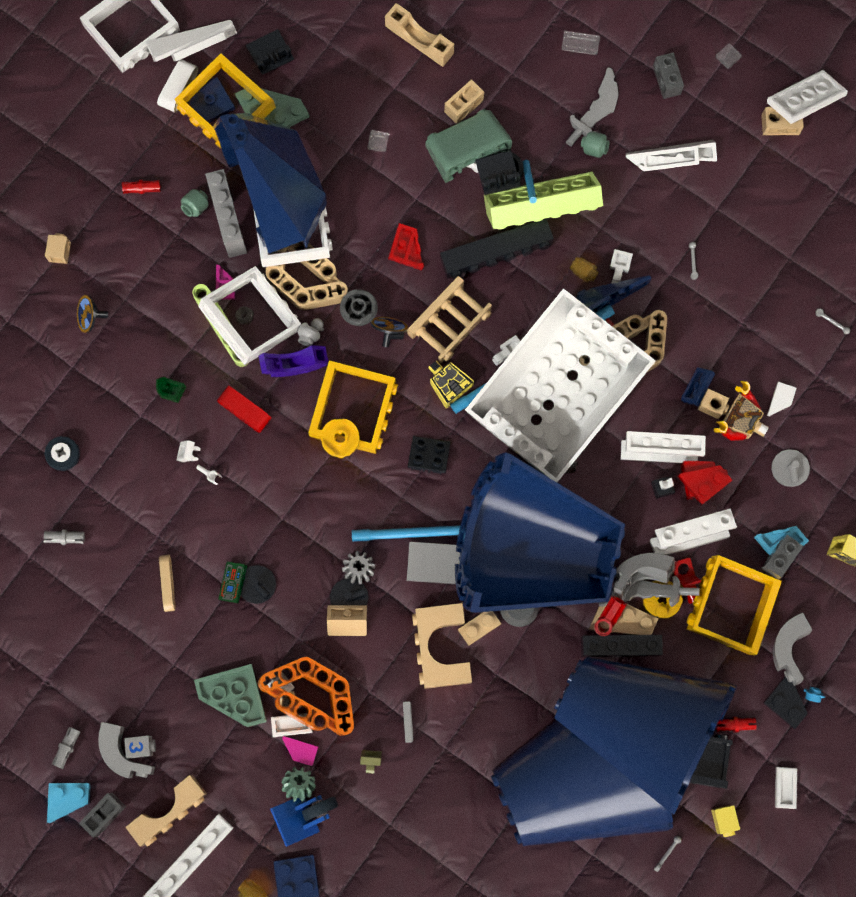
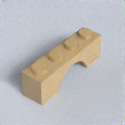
M397 3L386 14L385 27L442 67L454 54V43L441 34L434 35L424 30L413 19L411 13Z
M189 775L174 787L175 803L167 815L161 818H153L146 814H141L125 827L140 847L145 844L147 847L157 840L155 837L161 831L163 834L173 827L171 824L177 818L180 821L189 814L187 810L194 805L196 808L205 801L203 797L207 793L193 775Z

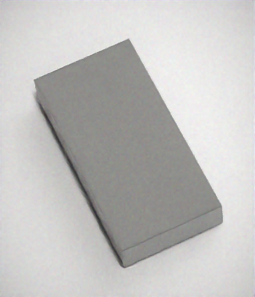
M403 702L405 743H412L411 703Z

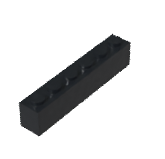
M545 218L542 221L533 222L440 252V260L447 279L451 277L456 279L467 272L475 273L485 266L493 267L503 260L508 262L519 255H530L537 249H548L553 244L554 238Z

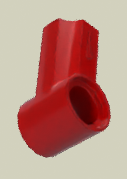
M612 595L595 623L594 627L598 635L607 636L611 633L627 606L622 599ZM600 622H607L609 624V628H602L600 626Z

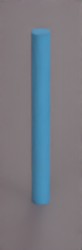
M524 160L523 171L529 202L534 204L537 198L530 163L528 160Z

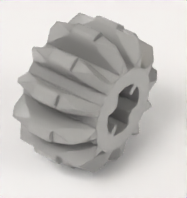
M356 551L355 557L349 554V560L343 561L345 566L342 567V572H346L345 579L352 577V584L355 583V580H358V584L361 585L362 579L369 582V576H374L372 570L375 569V564L371 563L373 558L368 557L365 559L367 555L365 552L362 556H359V552ZM356 565H360L361 571H357Z

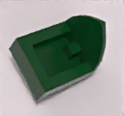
M166 377L156 379V390L159 396L163 399L179 403L186 385Z

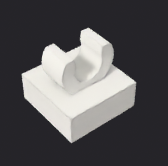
M192 441L180 442L177 461H197L198 458L194 457L192 453L193 450L200 451V448L194 446L195 442Z

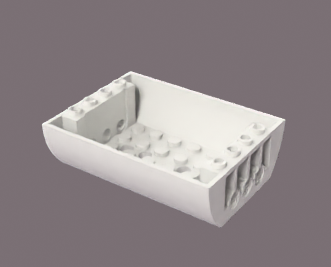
M563 289L465 410L539 472L558 482L654 364L655 360ZM581 356H588L590 363L583 366L579 363V359ZM571 370L578 373V378L574 381L567 378V373ZM546 400L553 401L554 407L552 410H545L543 408V403ZM540 415L542 417L541 424H532V416Z

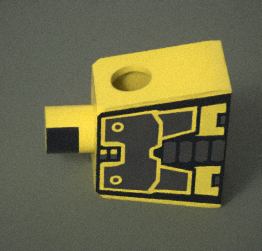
M438 361L433 362L429 366L430 371L434 374L430 379V384L446 409L474 386L473 379L451 362L444 368Z
M850 534L833 537L827 555L856 567V538Z

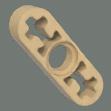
M170 555L159 556L163 607L165 612L175 611Z

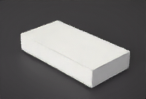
M307 713L298 714V715L301 716V717H305ZM288 715L271 717L273 737L313 733L311 728Z
M776 767L775 808L796 809L797 768Z

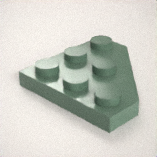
M245 89L235 93L245 113L252 114L261 105ZM262 89L274 100L276 106L265 120L289 128L309 118V113L301 99Z
M252 664L194 680L199 700L242 725L251 727L267 722Z

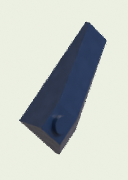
M648 275L593 287L589 290L583 289L576 294V299L596 313L607 305L613 306L645 287L652 278Z

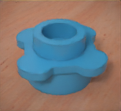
M810 687L809 689H804V692H806L805 699L820 703L821 699L825 698V695H823L822 690L819 688Z

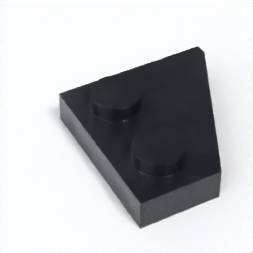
M786 676L783 677L763 702L793 729H796L808 714L796 687L787 680Z

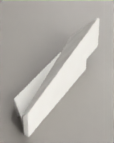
M227 20L149 40L146 42V45L154 62L170 55L173 61H178L237 34L233 22Z
M714 140L625 153L626 158L637 165L642 171L697 165L699 161H717L716 142Z

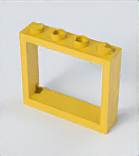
M219 54L174 99L177 104L176 108L180 113L188 115L190 122L195 127L200 126L203 129L204 135L209 139L213 138L219 148H221L220 142L213 126L190 107L187 102L221 68L261 103L252 115L265 119L276 108L274 100L222 54Z
M329 361L308 432L309 436L321 439L322 430H320L336 371L378 381L388 385L372 442L359 440L357 447L359 450L376 454L377 449H380L383 443V438H380L381 433L386 431L388 420H385L386 415L391 413L393 402H390L392 395L397 393L398 384H395L396 379L387 375ZM336 435V442L345 441L344 436Z
M720 555L711 556L706 563V574L701 579L702 583L699 584V587H701L700 596H695L693 612L687 618V630L746 654L757 655L782 581ZM718 566L765 584L745 645L698 626Z

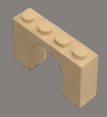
M463 604L417 608L416 614H412L413 626L417 625L418 633L414 635L415 644L420 645V653H417L418 665H422L423 671L419 673L420 685L424 684V688L427 689L472 683L470 662L451 665L441 664L432 658L428 650L429 638L437 629L465 624Z

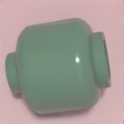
M594 131L583 136L581 141L584 153L597 158L602 157L603 154L606 155L610 145V141L607 140L605 134Z
M190 190L181 199L182 211L189 217H198L208 207L206 193L202 190Z

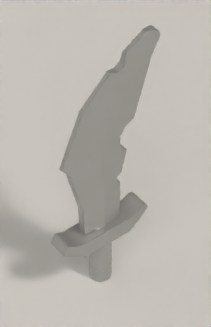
M608 67L606 69L605 77L598 91L599 99L593 101L590 111H587L580 120L576 119L574 115L570 116L571 125L576 130L566 141L569 146H572L581 135L586 136L592 131L591 128L597 122L614 112L619 94L617 82L614 81L615 75L611 68Z
M676 576L672 577L673 585L641 580L630 588L623 601H630L634 597H641L642 599L652 598L653 596L670 598L669 605L673 607L679 602L680 595L700 596V588H681L680 581ZM599 602V606H606L608 602Z

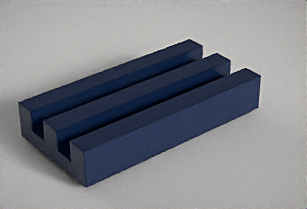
M697 367L680 400L683 403L688 402L691 405L699 406L715 373L712 370Z

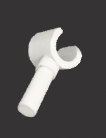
M200 465L196 467V469L207 476L208 481L218 485L215 482V478L217 476L222 478L221 474L214 470L209 471Z

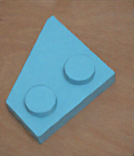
M797 526L758 534L754 537L768 555L772 553L781 538L789 535L803 546L809 541Z
M49 783L47 823H52L90 804V783Z

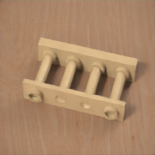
M459 276L407 329V334L412 339L416 336H421L440 353L438 356L440 364L444 360L447 362L453 356L454 349L482 320L486 321L492 314V305L490 303L483 308L464 291V280ZM454 296H459L478 313L472 321L451 304L450 300ZM441 309H446L466 327L459 335L438 317ZM429 322L431 324L434 323L453 340L447 348L425 331V326Z

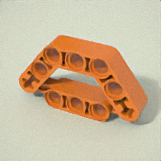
M302 657L267 672L260 677L258 681L260 690L275 697L276 708L315 731L328 728L339 736H345L353 731L354 721L348 681L309 657ZM301 662L308 663V672H303L300 669ZM282 670L290 671L291 678L289 680L282 678ZM318 672L325 673V682L317 679ZM277 677V681H274L270 685V688L268 685L264 686L263 682L266 681L265 678L271 680ZM301 678L313 683L329 693L332 717L280 687ZM336 681L343 684L342 692L335 690L334 683ZM282 696L289 699L288 707H283L280 704ZM338 701L345 703L346 709L344 712H340L337 709ZM299 706L306 708L307 714L305 717L298 715L297 709ZM347 714V717L343 718V721L342 718L338 719V716H343ZM316 716L323 718L324 724L322 727L315 725L314 720ZM343 722L344 724L348 725V728L345 729V732L343 728L339 727V725Z

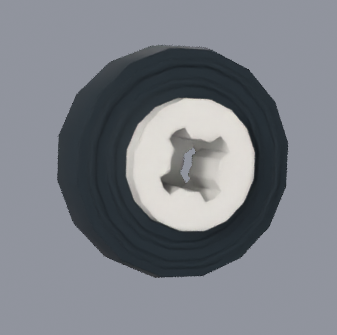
M60 436L52 439L47 444L44 455L50 467L55 470L66 471L77 464L80 450L74 440L69 437Z

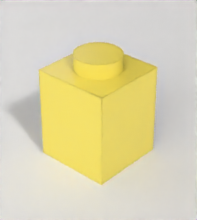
M729 805L711 809L717 834H723L724 837L736 835L735 831L740 830L735 806Z

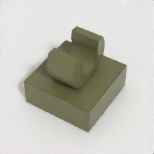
M362 750L360 764L366 765V773L374 774L375 765L380 766L382 751Z

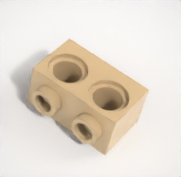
M470 80L445 102L444 112L456 124L460 123L483 102L484 91L473 80Z
M771 106L765 107L762 113L763 135H799L804 128L803 118L790 124ZM770 117L775 118L777 122L771 121Z

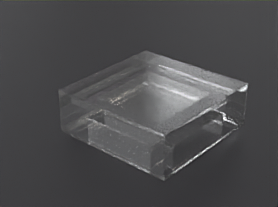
M729 43L716 54L715 58L729 69L742 55Z
M371 130L368 149L386 152L389 133Z

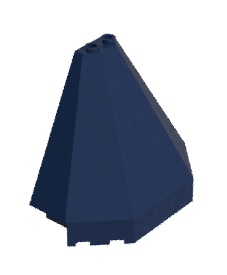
M249 113L226 114L219 117L213 125L214 131L220 142L228 167L240 166L259 224L256 230L263 247H266L270 254L303 241L305 248H307L312 233H314L319 218L327 205L326 193L298 132Z

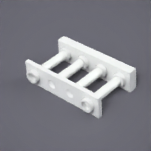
M627 431L626 440L621 441V460L669 463L698 461V456H705L706 436Z
M731 509L656 529L657 537L651 538L650 544L653 553L670 555L730 537L728 530L737 528Z

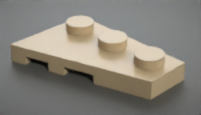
M627 604L611 633L652 635L658 618ZM606 606L598 607L589 630L595 631V623ZM600 622V626L602 628H609V624L607 622Z

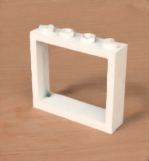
M103 0L80 17L84 28L122 73L129 68L132 69L138 61L148 57L150 52L146 45L147 41L173 35L180 31L178 22L159 0L150 1L168 23L121 58L94 26L130 0Z
M326 207L318 222L322 247L268 255L266 247H263L257 233L262 267L330 258L329 251L333 249L331 239H327V233H330L329 224L324 222V217L327 216ZM254 212L255 223H256V228H257V227H259V224H258V221H257V218H256V215H255V212Z
M256 266L201 298L198 306L244 365L297 333L301 325L297 319L298 316L291 312L287 302L280 298L275 287L268 283L264 273L261 274ZM249 282H252L288 328L251 351L214 304Z

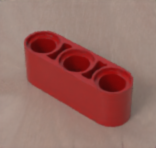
M229 385L217 399L221 406L258 433H261L272 419L265 411Z

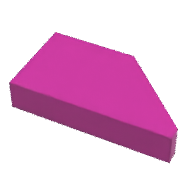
M216 265V289L233 280L220 265ZM235 291L221 300H235Z
M283 736L282 739L292 759L313 766L318 747Z

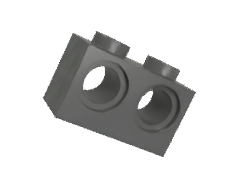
M674 52L657 56L653 68L663 99L681 95L684 83Z
M789 535L782 537L760 569L775 579L782 578L803 548V545Z
M107 793L79 824L93 838L98 837L126 806L113 793Z

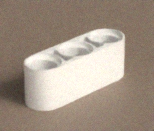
M180 59L159 95L158 105L174 113L177 112V104L174 99L196 78L198 66Z

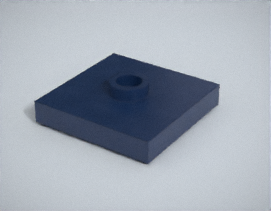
M218 77L207 82L189 100L192 108L208 123L235 110Z

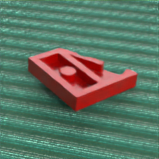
M399 223L388 260L422 270L424 265L420 254L421 249L418 243L417 229Z
M720 465L678 475L679 479L701 505L732 481L731 477Z

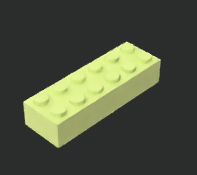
M593 172L534 183L537 198L534 204L529 202L526 185L484 195L486 214L493 229H504L510 225H523L525 222L530 221L538 222L549 217L558 218L563 214H577L583 210H596L598 207L603 206L601 185Z

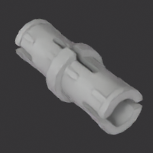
M64 529L62 531H44V543H61L62 545L67 543L84 544L85 532H69Z
M71 727L68 728L62 743L58 745L59 749L51 763L52 765L61 769L64 768L70 753L74 751L73 747L81 733L80 731Z

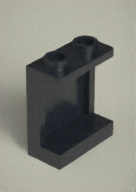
M721 734L711 737L692 775L690 783L727 789L728 781H726L730 746L733 745V740H728V736Z

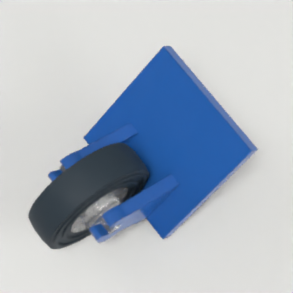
M319 795L308 801L305 798L303 802L300 798H297L295 802L292 799L270 810L287 847L320 832L317 824L329 819L328 811L337 808L338 803L335 797L323 801L322 796Z

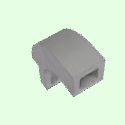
M645 553L627 559L617 568L616 581L613 585L615 597L624 600L630 588L641 580L651 579L668 584L675 571V558L659 553Z
M803 613L791 618L783 625L773 646V660L777 672L785 668L784 674L787 680L792 682L794 686L800 684L804 678L793 660L792 646L797 640L812 632V628Z
M101 722L98 742L101 756L107 766L125 778H133L134 771H136V776L147 778L148 774L154 775V766L126 759L121 747L125 727Z

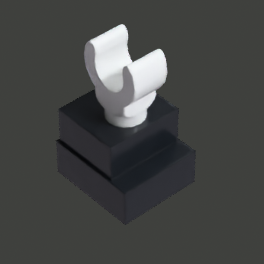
M664 477L651 482L656 499L675 494L672 478Z

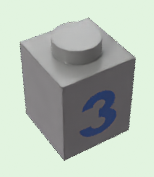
M152 736L124 738L126 759L153 756V752L156 751L155 739L152 740Z

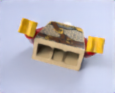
M740 381L743 385L742 388L736 386L735 390L741 392V394L735 398L724 420L716 421L719 424V428H714L715 433H721L730 441L749 439L753 432L763 437L769 428L759 422L764 413L761 411L758 401L750 390V384L745 381Z

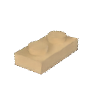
M493 611L483 612L459 628L458 631L467 645L470 646L501 625Z

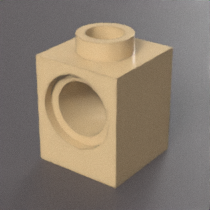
M61 233L48 235L45 257L49 262L68 264L71 246L68 237Z
M707 389L697 410L719 419L722 414L726 415L730 405L727 404L729 398ZM711 401H716L719 404V408H713Z

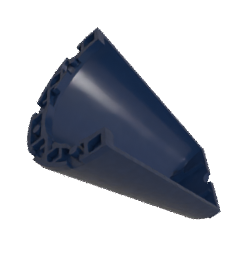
M509 453L497 455L495 457L496 462L490 461L478 477L470 494L474 496L471 500V507H465L459 529L456 552L460 553L458 559L460 561L459 564H455V584L459 600L464 601L463 607L470 612L477 613L609 602L613 592V579L617 574L614 562L621 555L620 546L625 536V524Z
M586 657L583 661L579 660L575 668L576 673L572 672L567 680L569 686L567 685L562 695L563 698H559L554 709L557 710L555 719L666 810L675 814L719 720H723L730 706L737 685Z
M557 720L553 721L492 770L494 774L491 775L494 786H499L501 794L498 796L502 806L507 805L509 813H506L511 826L514 825L517 832L514 833L518 844L522 843L523 846L662 832L673 828L672 813Z

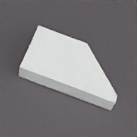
M778 382L767 416L790 407L796 388Z

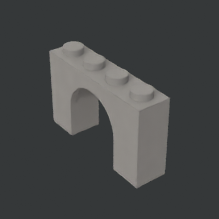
M222 169L206 173L228 256L231 258L246 254L244 239L234 209L233 198L225 171Z

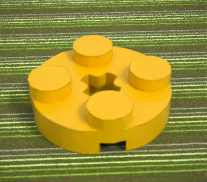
M347 419L331 420L322 429V445L324 450L331 456L344 458L355 452L359 445L358 429L354 423ZM344 434L345 441L336 442V435Z
M656 580L653 581V583L665 584ZM669 581L665 585H673V582ZM680 595L679 602L671 607L669 605L670 598H666L667 603L664 604L663 602H658L659 597L653 596L652 598L643 599V606L654 617L669 618L679 611L683 599L682 595Z

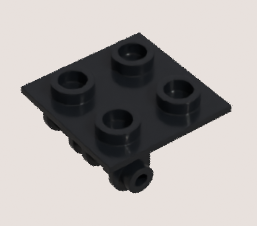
M278 29L246 45L262 75L295 60L289 45H286Z
M511 151L475 160L484 195L521 187L519 182L520 174L516 171Z
M413 436L407 467L411 468V470L421 471L423 469V472L428 470V473L432 471L440 475L442 473L446 474L450 441Z

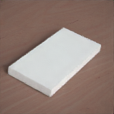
M821 70L768 97L767 103L792 124L845 97L848 91L824 70Z

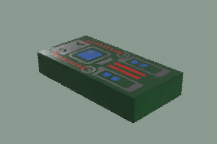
M227 561L218 600L239 604L247 565Z

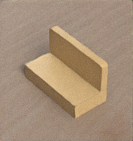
M328 605V635L366 636L367 605Z

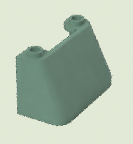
M483 109L475 116L446 130L430 134L427 137L425 146L444 182L447 183L454 179L453 174L457 171L461 173L462 168L475 163L476 159L492 154L496 155L498 152L511 151L512 140L490 110Z

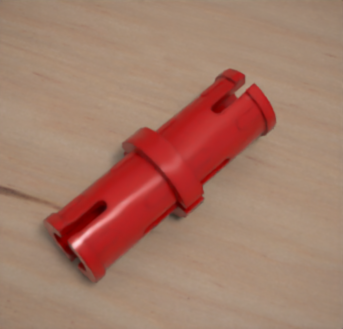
M143 179L135 182H122L123 194L161 192L160 180L143 181Z
M732 717V719L719 720L717 725L723 724V726H716L715 731L739 732V730H756L757 725H748V723H756V718L738 719V717Z

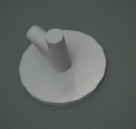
M788 449L781 451L775 456L771 470L773 477L778 483L787 487H795L806 481L809 476L810 465L808 459L797 450Z

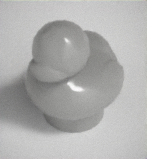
M315 318L312 320L311 326L307 322L302 323L297 330L299 335L298 342L308 347L313 345V342H317L320 339L318 331H324L323 321Z

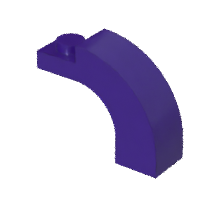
M311 345L301 351L288 354L262 353L258 355L262 374H271V377H286L308 373L325 367L329 363L325 346Z

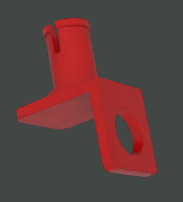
M687 557L675 561L674 575L679 579L681 587L697 588L696 584L702 583V581L695 576L691 559ZM681 564L688 565V572L686 574L678 572V567ZM687 596L689 604L693 603L695 596Z

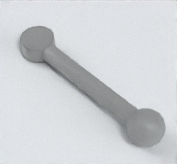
M695 242L689 243L692 259V274L690 277L692 280L698 278L695 264Z
M817 309L815 312L816 316H822L843 330L844 334L850 333L849 327L842 326L824 314L822 309Z
M680 836L674 837V842L654 867L656 872L660 870L675 846L681 843L682 839Z

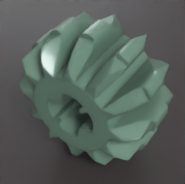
M295 767L292 769V772L287 771L281 782L283 785L282 792H287V798L292 796L294 802L297 798H300L302 802L305 800V797L310 798L316 787L314 784L315 777L311 776L310 771L304 772L303 767L300 771Z

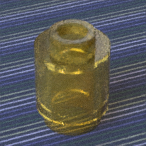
M577 256L570 266L573 274L587 283L590 280L594 281L599 273L597 271L598 267L583 257L579 258Z
M249 879L248 882L244 880L237 889L240 891L239 897H268V894L265 893L266 890L252 879Z

